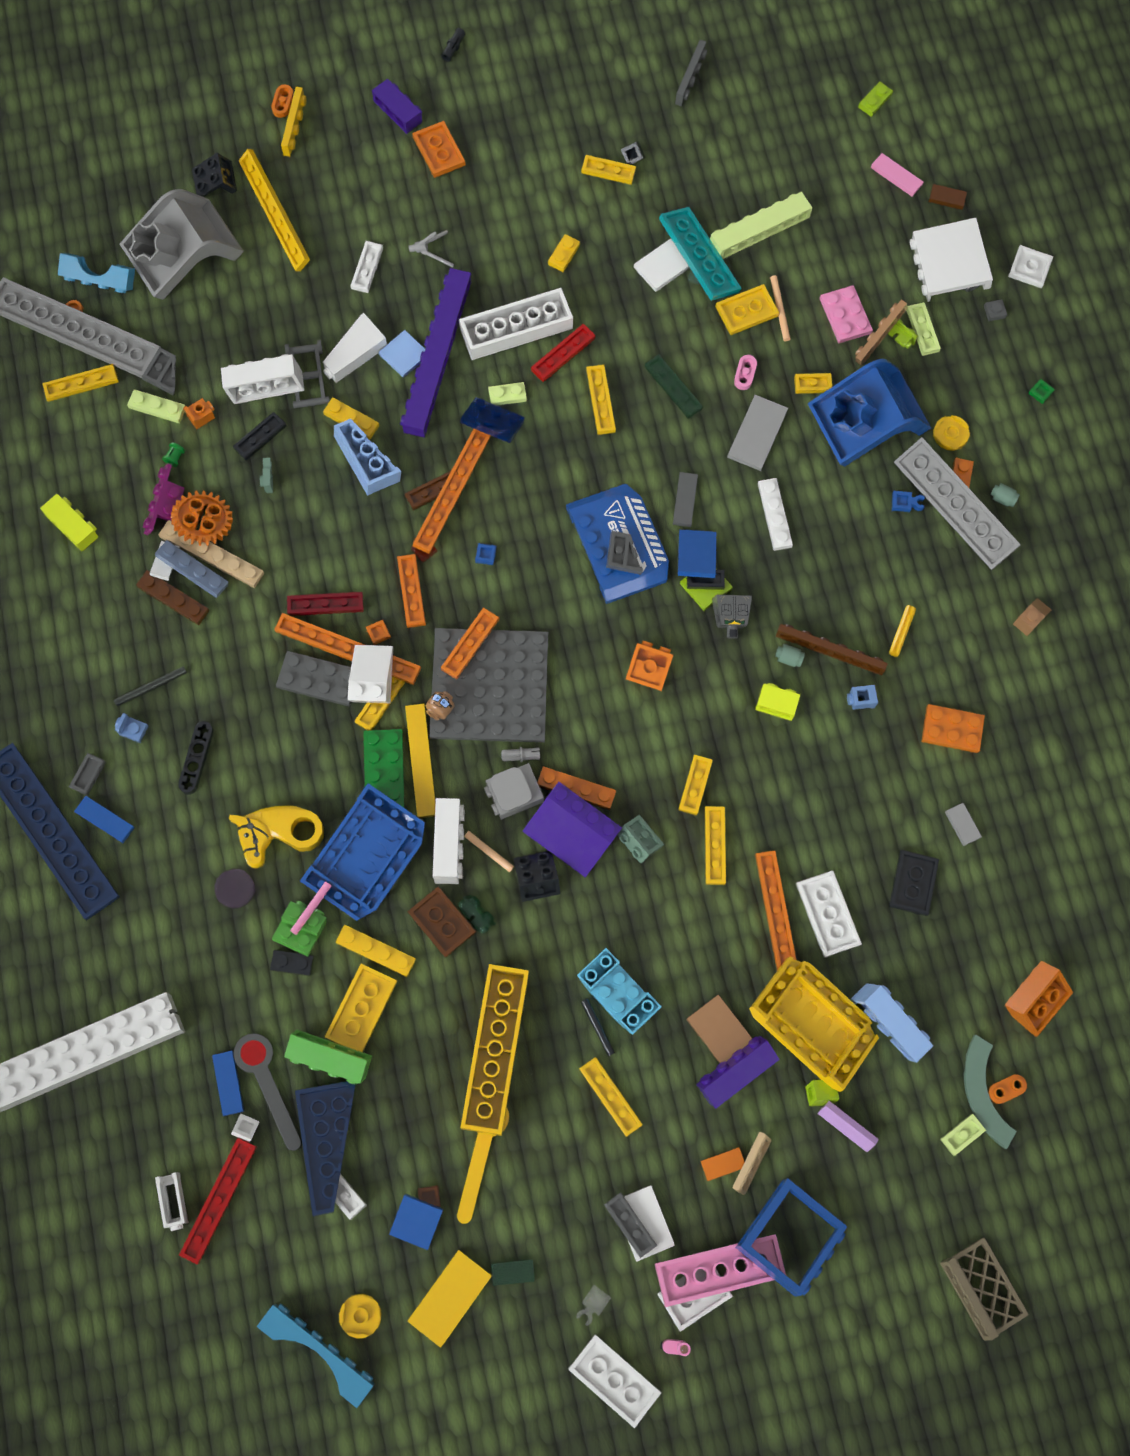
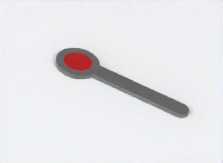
M260 1034L245 1035L235 1045L234 1060L241 1070L254 1073L287 1149L295 1151L300 1147L301 1141L268 1068L273 1056L272 1045L267 1038Z

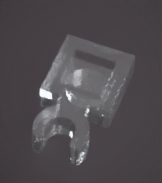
M593 1285L582 1301L586 1308L580 1310L576 1318L579 1319L582 1314L588 1315V1320L585 1325H590L592 1314L595 1312L597 1315H600L611 1297Z

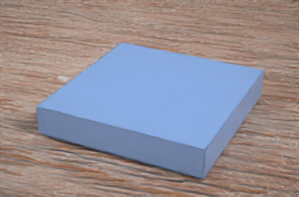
M404 330L381 349L379 355L404 378L421 364L420 355L422 351L425 352V348Z

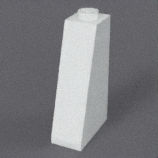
M364 313L361 314L323 361L325 375L337 383L377 355L387 345L385 336Z

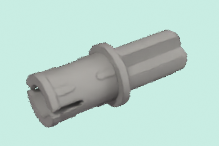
M520 747L519 749L502 750L501 758L502 761L520 760V762H523V760H540L539 747L528 749Z

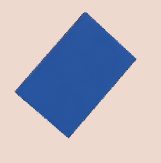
M679 530L678 576L715 578L716 532Z

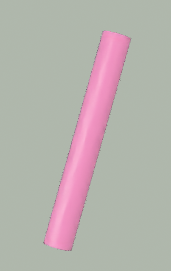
M324 882L290 930L293 934L297 935L329 891L331 888L329 883Z

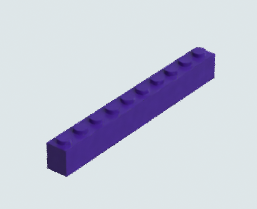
M450 268L448 275L446 274L443 284L445 287L444 290H440V303L435 306L434 321L431 320L429 331H431L430 336H426L425 352H421L420 367L416 368V381L412 383L410 389L411 398L407 399L405 405L407 411L401 417L400 425L403 426V432L406 434L425 438L458 329L459 319H461L470 289V272Z

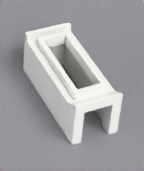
M175 1172L172 1175L155 1177L164 1228H170L171 1231L183 1229V1224L189 1223L180 1173ZM175 1184L180 1217L172 1219L166 1187Z

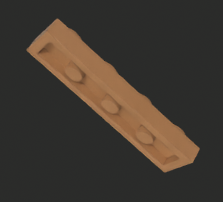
M902 299L898 304L895 303L892 306L889 316L887 318L884 317L880 321L877 331H873L868 336L866 345L864 347L861 346L855 354L857 355L856 362L861 366L907 310V303Z

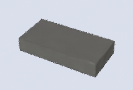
M87 753L69 787L88 796L106 761Z

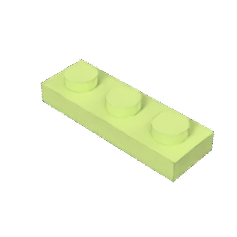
M925 303L907 306L906 311L913 331L918 336L917 342L922 356L939 352L941 348Z
M133 390L127 404L130 409L179 424L185 412L183 409L185 407L184 404L138 390Z

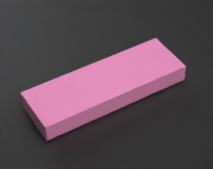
M883 153L871 165L874 171L912 197L923 185L922 180Z

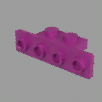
M169 463L159 470V483L155 485L153 490L154 500L150 502L148 507L150 514L143 524L145 535H149L153 531L157 517L171 521L172 507L176 505V500L181 501L184 487L167 481L172 467Z

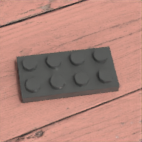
M287 651L276 687L350 707L351 701L348 700V685L351 667Z

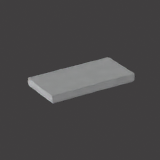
M755 395L727 458L761 471L788 408Z

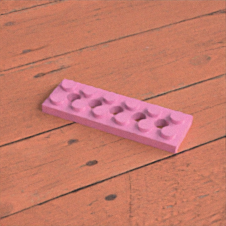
M776 1234L756 1239L751 1247L786 1275ZM737 1244L655 1264L665 1307L774 1279L736 1249ZM738 1259H742L746 1263V1268L742 1272H739L735 1267ZM718 1264H722L726 1268V1273L722 1277L718 1276L715 1272ZM698 1269H703L706 1273V1278L702 1282H699L695 1277ZM678 1274H683L686 1278V1283L682 1287L675 1283V1278Z

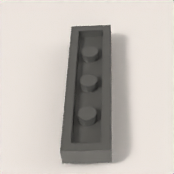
M700 40L677 91L676 105L682 107L684 100H688L689 88L694 86L695 74H699L702 66L701 60H705L708 50L705 49L706 41Z

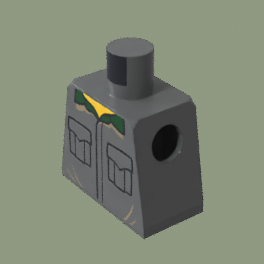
M716 595L712 598L717 627L727 628L728 639L738 638V629H743L747 626L752 596Z

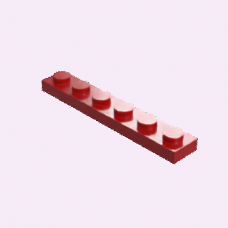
M237 1138L179 1256L197 1265L200 1263L257 1146Z

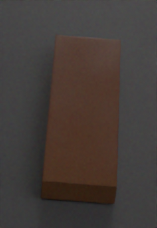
M451 471L405 493V497L413 511L437 499Z

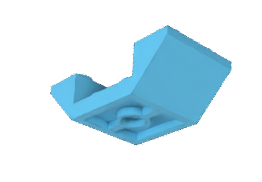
M605 948L577 974V977L604 1009L633 1035L662 1006L648 992L645 993L619 965L620 962Z

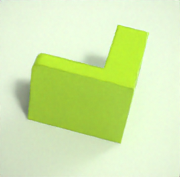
M813 1080L805 1086L809 1106H824L828 1101L834 1104L839 1100L838 1091L831 1088L823 1080Z

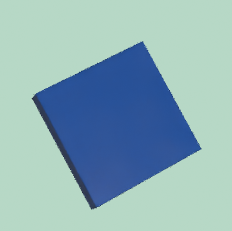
M405 1194L389 1235L428 1250L443 1209Z

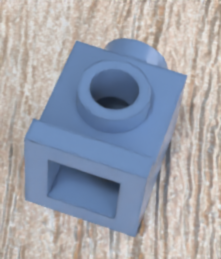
M875 685L852 687L850 694H847L848 705H852L853 710L875 708L878 704ZM858 697H861L863 701H858Z

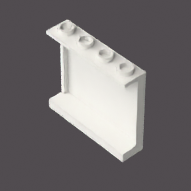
M976 218L913 231L910 247L911 250L915 251L914 263L919 267L918 278L923 282L921 286L922 294L926 296L927 302H930L933 295L979 285H982L984 290L991 288L993 279Z

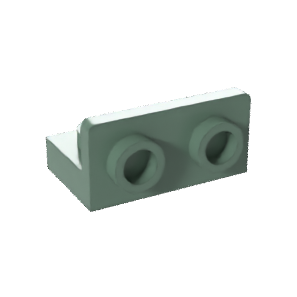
M640 815L623 825L617 834L620 841L626 845L640 863H643L650 855L664 845Z

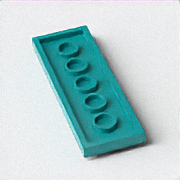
M690 207L660 215V222L711 301L740 292L741 286Z

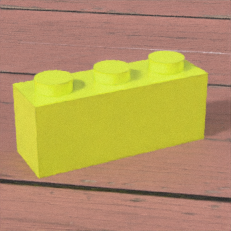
M56 494L40 509L82 552L98 538L95 532L97 528L90 521L85 522L83 520L84 515L78 509L74 511L71 508L72 504L66 497L61 498Z

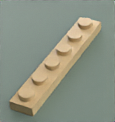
M170 520L167 521L158 534L163 540H168L172 544L180 546V549L253 588L257 586L264 575L263 570L209 542V546L205 542H202L201 546H199L198 541H195L194 544H191V539L184 541V535L178 536V531H174V525L171 524Z

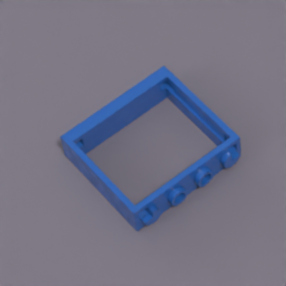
M787 1178L780 1182L735 1248L792 1295L797 1297L805 1295L810 1290L811 1285L809 1283L813 1277L817 1278L822 1272L823 1268L821 1265L825 1260L828 1261L834 1253L833 1248L836 1243L839 1244L846 1235L844 1231L847 1226ZM788 1192H791L835 1228L798 1285L751 1247Z

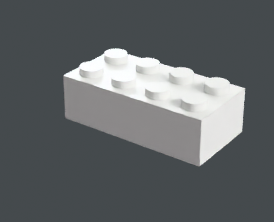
M284 354L275 358H264L255 362L248 361L245 364L229 365L221 368L223 389L234 404L304 391L302 370L292 354Z
M436 798L433 879L435 884H459V879L463 878L462 863H459V859H463V844L460 843V840H464V828L461 821L465 819L464 805L460 804V799Z

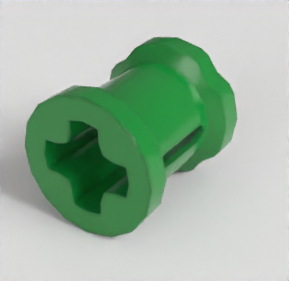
M172 442L169 444L170 448L162 460L173 467H177L178 460L181 454L185 453V449Z

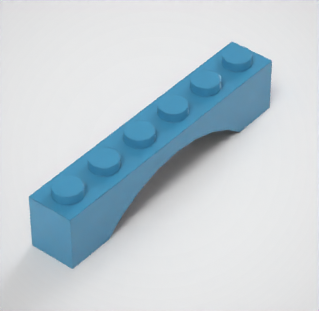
M281 1303L279 1306L277 1304L272 1305L257 1327L272 1340L296 1341L316 1351L333 1371L340 1395L358 1408L375 1385L372 1382L373 1377L364 1370L362 1373L355 1368L356 1363L350 1358H342L338 1354L340 1352L339 1349L334 1345H326L321 1341L323 1337L315 1330L310 1332L305 1328L307 1324L299 1317L294 1319L289 1315L290 1310Z

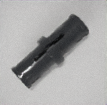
M457 28L452 38L448 39L447 46L441 54L443 60L450 62L455 51L459 50L460 43L466 35L463 29Z

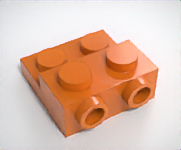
M642 640V643H637L626 680L662 691L674 654L670 653L671 649L660 646V649L652 647V643Z

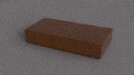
M933 184L928 202L962 210L967 192Z

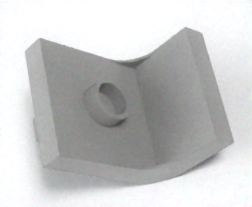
M175 189L164 194L120 243V246L153 297L162 300L202 259L217 255L235 261L244 252L211 201L183 189Z

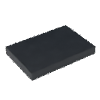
M900 850L889 907L928 916L939 859Z

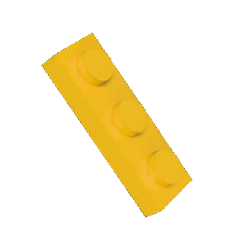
M586 155L581 173L632 185L636 166Z
M335 398L330 400L323 411L325 416L338 423L351 419L366 434L369 440L379 427V422Z
M694 754L678 810L694 815L698 814L712 759Z

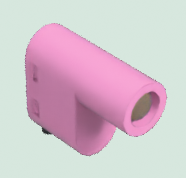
M666 1339L664 1342H661L660 1349H663L668 1354L687 1356L691 1351L689 1344L683 1340Z

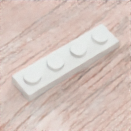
M777 478L758 481L773 550L792 548L793 544Z

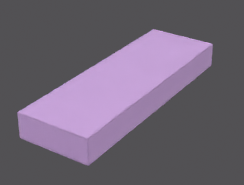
M830 1101L817 1113L866 1152L873 1148L879 1140Z

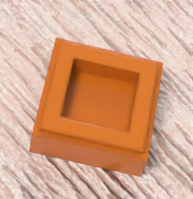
M383 620L366 627L373 645L391 638Z

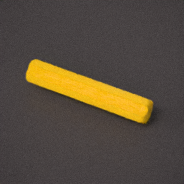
M907 605L889 650V655L898 657L916 611V608L911 605Z

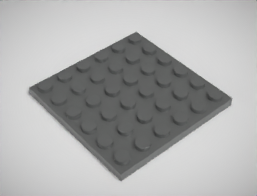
M435 628L432 695L435 692H448L453 697L454 708L446 719L435 720L432 717L430 718V739L545 743L548 632L492 630L456 680L442 671L441 666L468 629Z

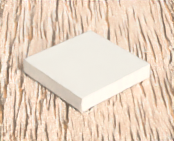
M1020 245L1008 277L1042 288L1053 256Z

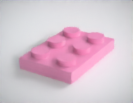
M854 285L820 296V301L838 343L872 333L873 329Z

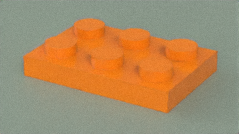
M444 121L412 133L413 139L434 178L466 165Z
M928 704L921 742L978 753L981 746L985 715Z

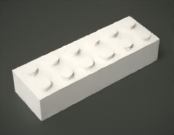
M561 288L459 319L460 331L471 360L573 329V316Z

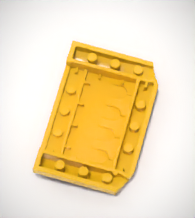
M793 957L786 958L749 1008L755 1020L815 1075L839 1092L846 1088L879 1039L870 1026L872 1024L870 1018L812 964L806 961L794 960Z

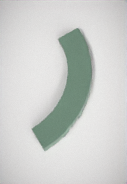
M975 1034L969 1044L965 1058L964 1086L966 1096L974 1116L986 1129L985 1132L997 1144L1007 1149L1017 1131L1001 1118L990 1100L986 1085V1065L993 1045Z

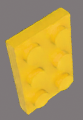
M764 284L717 302L715 305L730 335L779 316V311Z

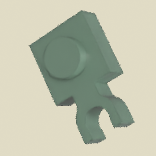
M263 458V476H260V486L264 487L266 493H273L272 462L270 458Z

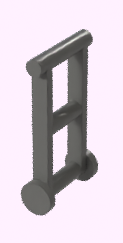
M317 340V344L289 347V344H285L286 354H292L293 357L294 354L315 352L318 371L303 372L302 375L303 380L319 378L321 397L300 400L299 392H295L296 401H293V407L300 408L328 404L330 400L329 396L325 397L320 354H323L321 340Z

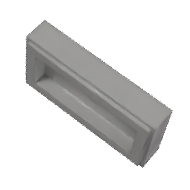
M964 803L945 811L963 846L982 837Z

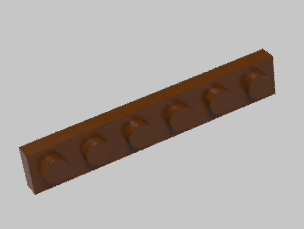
M780 624L775 636L881 676L888 664L879 657L872 658L862 651L848 649L846 645L834 644L827 638H818L808 631L796 630L789 624Z

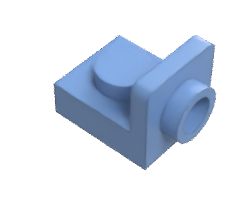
M125 713L115 723V731L120 736L141 743L148 728L146 723L130 718Z

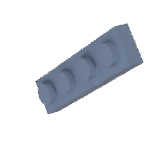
M168 540L155 552V556L215 598L228 586V581Z

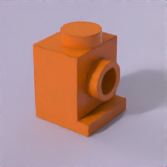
M203 398L189 407L185 406L183 408L196 429L215 418L212 412L215 410L210 401L205 402Z

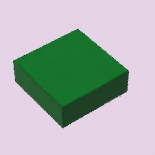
M1040 379L1028 394L1043 404L1055 389Z

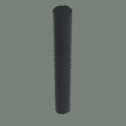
M583 1000L581 1004L609 1057L615 1051L589 1000Z

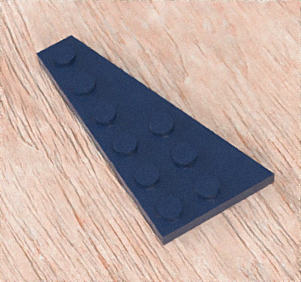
M341 1082L295 1091L313 1217L334 1213L356 1084Z

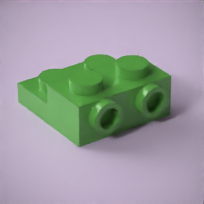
M290 901L272 940L305 956H309L327 923L325 914L321 910L315 909L299 933L295 935L290 930L307 905L301 901H296V903Z

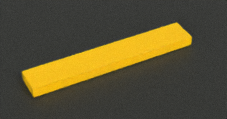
M425 705L405 706L417 817L435 816L436 802Z

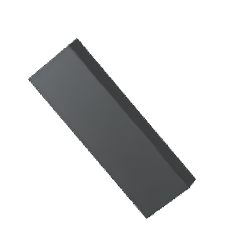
M684 472L679 474L673 525L691 527L698 474Z
M621 1192L604 1204L640 1258L657 1246Z

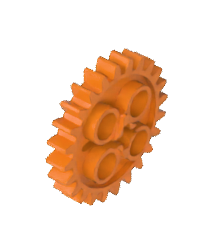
M197 490L195 495L188 492L187 498L182 495L181 501L176 500V505L172 507L171 524L174 525V531H178L179 537L184 535V541L191 539V544L198 541L199 546H201L202 542L209 546V541H212L214 544H216L217 539L222 541L223 535L228 536V530L231 531L233 521L232 511H229V505H225V500L219 501V495L215 498L212 497L213 492L206 495L204 490L202 495H199ZM205 506H208L207 509L205 510V516H203V518H202L203 510H204ZM201 518H202L201 526H200L199 530H196V529L198 528V525H199V520H201Z

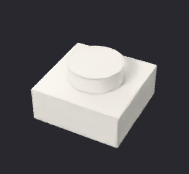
M240 1114L231 1135L250 1142L259 1121Z

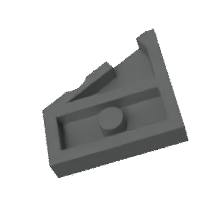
M159 347L142 375V380L174 396L176 356Z
M612 530L610 533L606 568L641 575L643 568L639 565L638 554L633 547L631 535Z

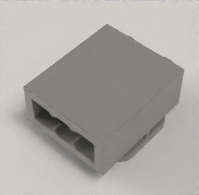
M529 763L518 768H510L486 780L485 793L488 798H492L494 803L491 805L495 816L499 815L501 820L544 802V797Z

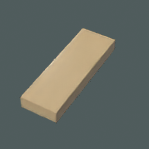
M759 1132L732 1187L742 1195L746 1194L771 1143V1139L766 1134Z

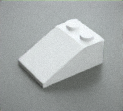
M355 645L348 685L349 701L390 704L393 646Z

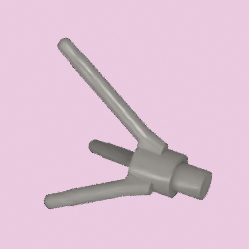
M447 230L439 234L433 232L422 241L409 245L410 252H421L448 266L454 267L453 263L428 252V243L448 234Z

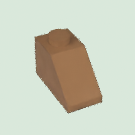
M1037 598L1018 617L1013 625L1028 636L1049 614L1051 609Z

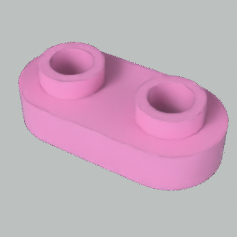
M744 355L739 360L734 384L740 390H747L752 385L757 361L751 355Z

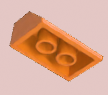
M1041 961L1032 970L1027 979L1021 983L1017 991L1008 999L1005 1007L1015 1020L1037 1037L1073 994V991L1059 969Z

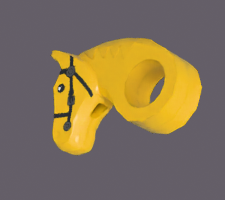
M273 806L257 810L246 816H229V820L238 826V835L248 866L255 869L265 864V852L272 839L280 840L292 848L304 852L312 851L318 847L324 838V826L318 816L309 810L297 806ZM303 821L313 823L315 825V833L310 839L299 841L293 837V830L298 823Z

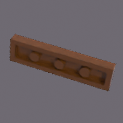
M148 570L136 584L137 588L198 626L209 612L207 607L164 580L150 576Z

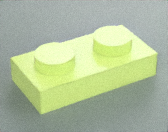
M524 382L488 387L491 406L527 402Z
M970 1114L940 1140L951 1154L956 1156L984 1133L986 1129L974 1114Z

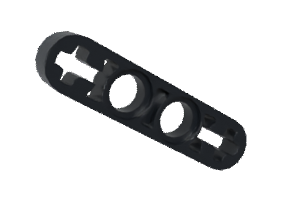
M206 721L199 722L195 726L179 779V789L186 795L193 794L198 788L214 730ZM204 727H206L208 730V732H205L203 735V739L206 740V742L201 740L202 733L200 732V729H204ZM202 744L204 746L203 752L195 753L194 747ZM193 762L198 763L199 767L196 771L191 772L188 770L189 764ZM186 774L190 776H196L195 778L191 777L190 783L193 786L188 787V789L186 790L185 786H183L184 784H187L189 781V777L186 776Z

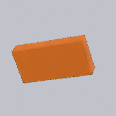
M740 1148L700 1161L707 1181L741 1170L745 1163Z

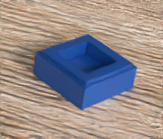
M478 543L475 563L494 565L497 547L495 545Z

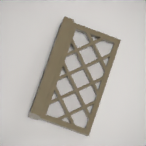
M985 1238L979 1239L952 1257L940 1262L983 1340L995 1339L999 1336L998 1334L1029 1315ZM980 1245L985 1250L984 1259L975 1257L976 1248ZM962 1256L970 1258L968 1270L961 1268L957 1259ZM974 1260L983 1263L982 1274L972 1271ZM988 1265L994 1266L996 1269L995 1279L986 1276ZM971 1275L981 1278L979 1289L972 1287L970 1283ZM985 1279L994 1282L993 1293L983 1291ZM999 1284L1005 1285L1007 1288L1006 1298L997 1295ZM982 1294L992 1297L990 1309L982 1305ZM996 1299L1006 1301L1004 1313L994 1310ZM1010 1303L1017 1306L1020 1311L1019 1315L1015 1317L1008 1315ZM993 1314L1003 1316L1002 1325L997 1329L992 1322Z

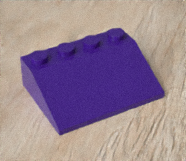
M558 781L522 832L583 877H586L622 827Z

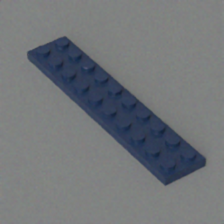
M11 743L0 751V796L82 917L87 921L120 898V896L15 744Z

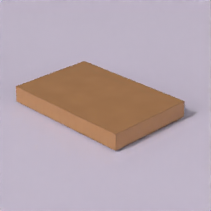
M719 995L686 1019L719 1063L730 1059L735 1051L743 1049L752 1039Z

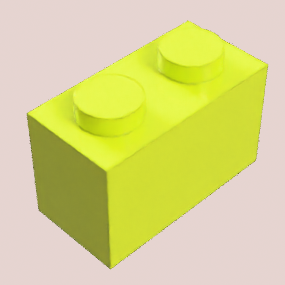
M772 683L763 684L755 710L792 721L800 694H797L792 689H780Z

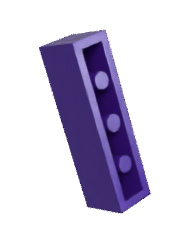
M761 1036L754 1037L743 1049L735 1051L730 1059L718 1064L713 1072L704 1075L696 1085L708 1103L716 1109L780 1059L766 1039Z

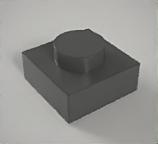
M1002 299L984 304L988 321L1006 318L1007 312Z

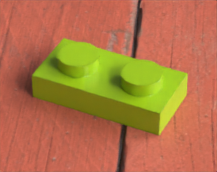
M879 81L859 103L858 108L872 117L890 98L893 90Z

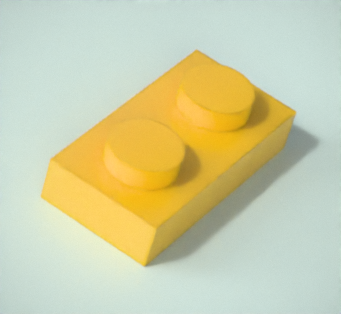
M564 234L548 260V265L564 272L579 248L580 241Z
M831 373L795 374L796 394L824 393L832 388Z

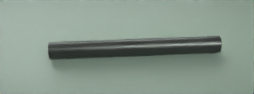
M184 666L115 699L114 702L118 707L187 672Z

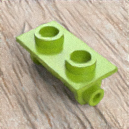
M899 319L888 335L893 337L897 333L898 336L895 338V341L903 348L909 349L912 345H915L918 336Z

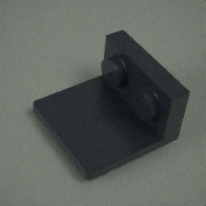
M218 152L192 168L197 195L205 197L219 187L231 194L237 191L232 161Z
M546 851L513 859L522 902L561 894L559 879L551 852Z

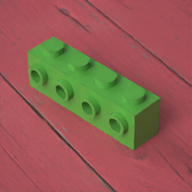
M296 1030L290 1035L284 1056L294 1064L302 1063L308 1065L311 1070L328 1072L329 1076L345 1078L351 1084H360L366 1079L372 1055L300 1030Z

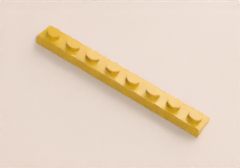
M247 149L238 161L295 271L301 272L310 261V258L254 151Z

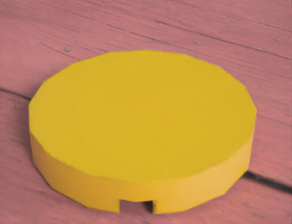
M945 416L937 421L933 429V437L941 448L955 451L966 445L970 437L969 426L958 416Z
M356 1294L348 1298L339 1312L341 1327L346 1334L357 1339L366 1338L373 1334L379 1327L382 1319L381 1308L378 1302L372 1296L366 1294Z

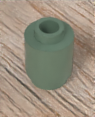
M1002 483L999 486L995 485L990 494L993 496L992 500L1006 507H1014L1020 496L1019 493H1016L1017 490Z
M783 644L782 647L778 646L775 657H778V662L792 667H800L805 653L801 652V649Z

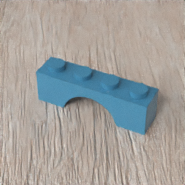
M60 253L58 275L64 276V280L75 281L77 279L81 280V284L92 285L94 283L98 284V288L102 289L112 287L119 293L133 290L135 268L111 265L105 274L98 275L88 268L83 256Z

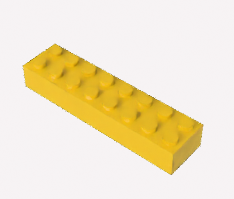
M489 964L460 1127L463 1130L502 1136L529 976L528 970Z

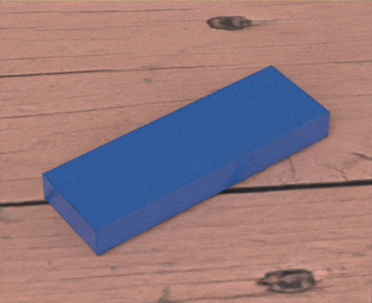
M87 796L84 797L74 811L121 843L125 842L135 828Z
M228 1051L212 1055L223 1116L244 1112L234 1052Z

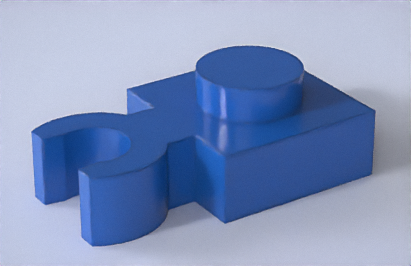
M893 491L892 511L910 512L911 507L917 511H922L924 505H919L917 501L923 502L925 496L918 495L912 497V492Z

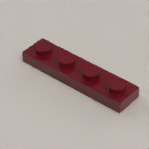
M363 592L287 596V614L289 616L364 612Z

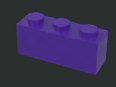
M386 79L372 90L373 101L406 134L422 123V111L419 106L414 105L410 98L403 94L398 86L389 79Z

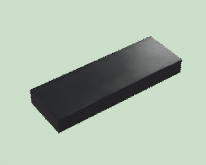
M273 412L233 445V448L242 458L248 460L287 425Z

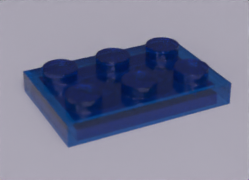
M475 397L462 415L460 423L511 443L523 425L525 417Z

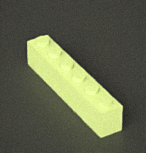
M802 192L792 194L787 199L777 201L768 208H762L751 216L747 215L742 220L736 223L733 222L724 229L714 231L711 234L710 240L722 259L810 218L812 206Z

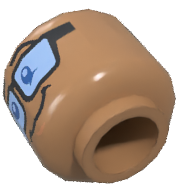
M446 691L443 693L435 692L426 703L427 714L435 720L446 719L454 708L453 697Z

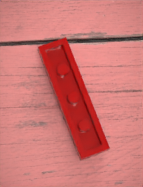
M582 324L531 367V371L542 382L546 381L595 340L596 335Z

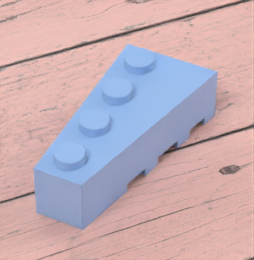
M351 419L334 425V437L367 496L400 482L401 470L395 467L390 462L391 460L380 452L374 442L372 443Z
M866 983L850 1000L855 1005L858 1003L864 1008L863 1012L871 1020L878 1023L877 1028L884 1035L892 1037L890 1042L909 1061L917 1063L933 1047L929 1041L930 1037L923 1030L920 1031L914 1018L905 1014L902 1004L892 999L890 996L891 992L887 987Z

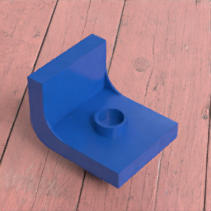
M878 359L866 364L807 403L838 462L842 466L850 464L898 433L912 431L920 436L931 429L899 368L886 359Z

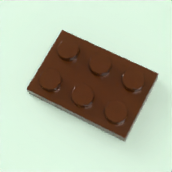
M439 887L407 911L445 958L476 933Z

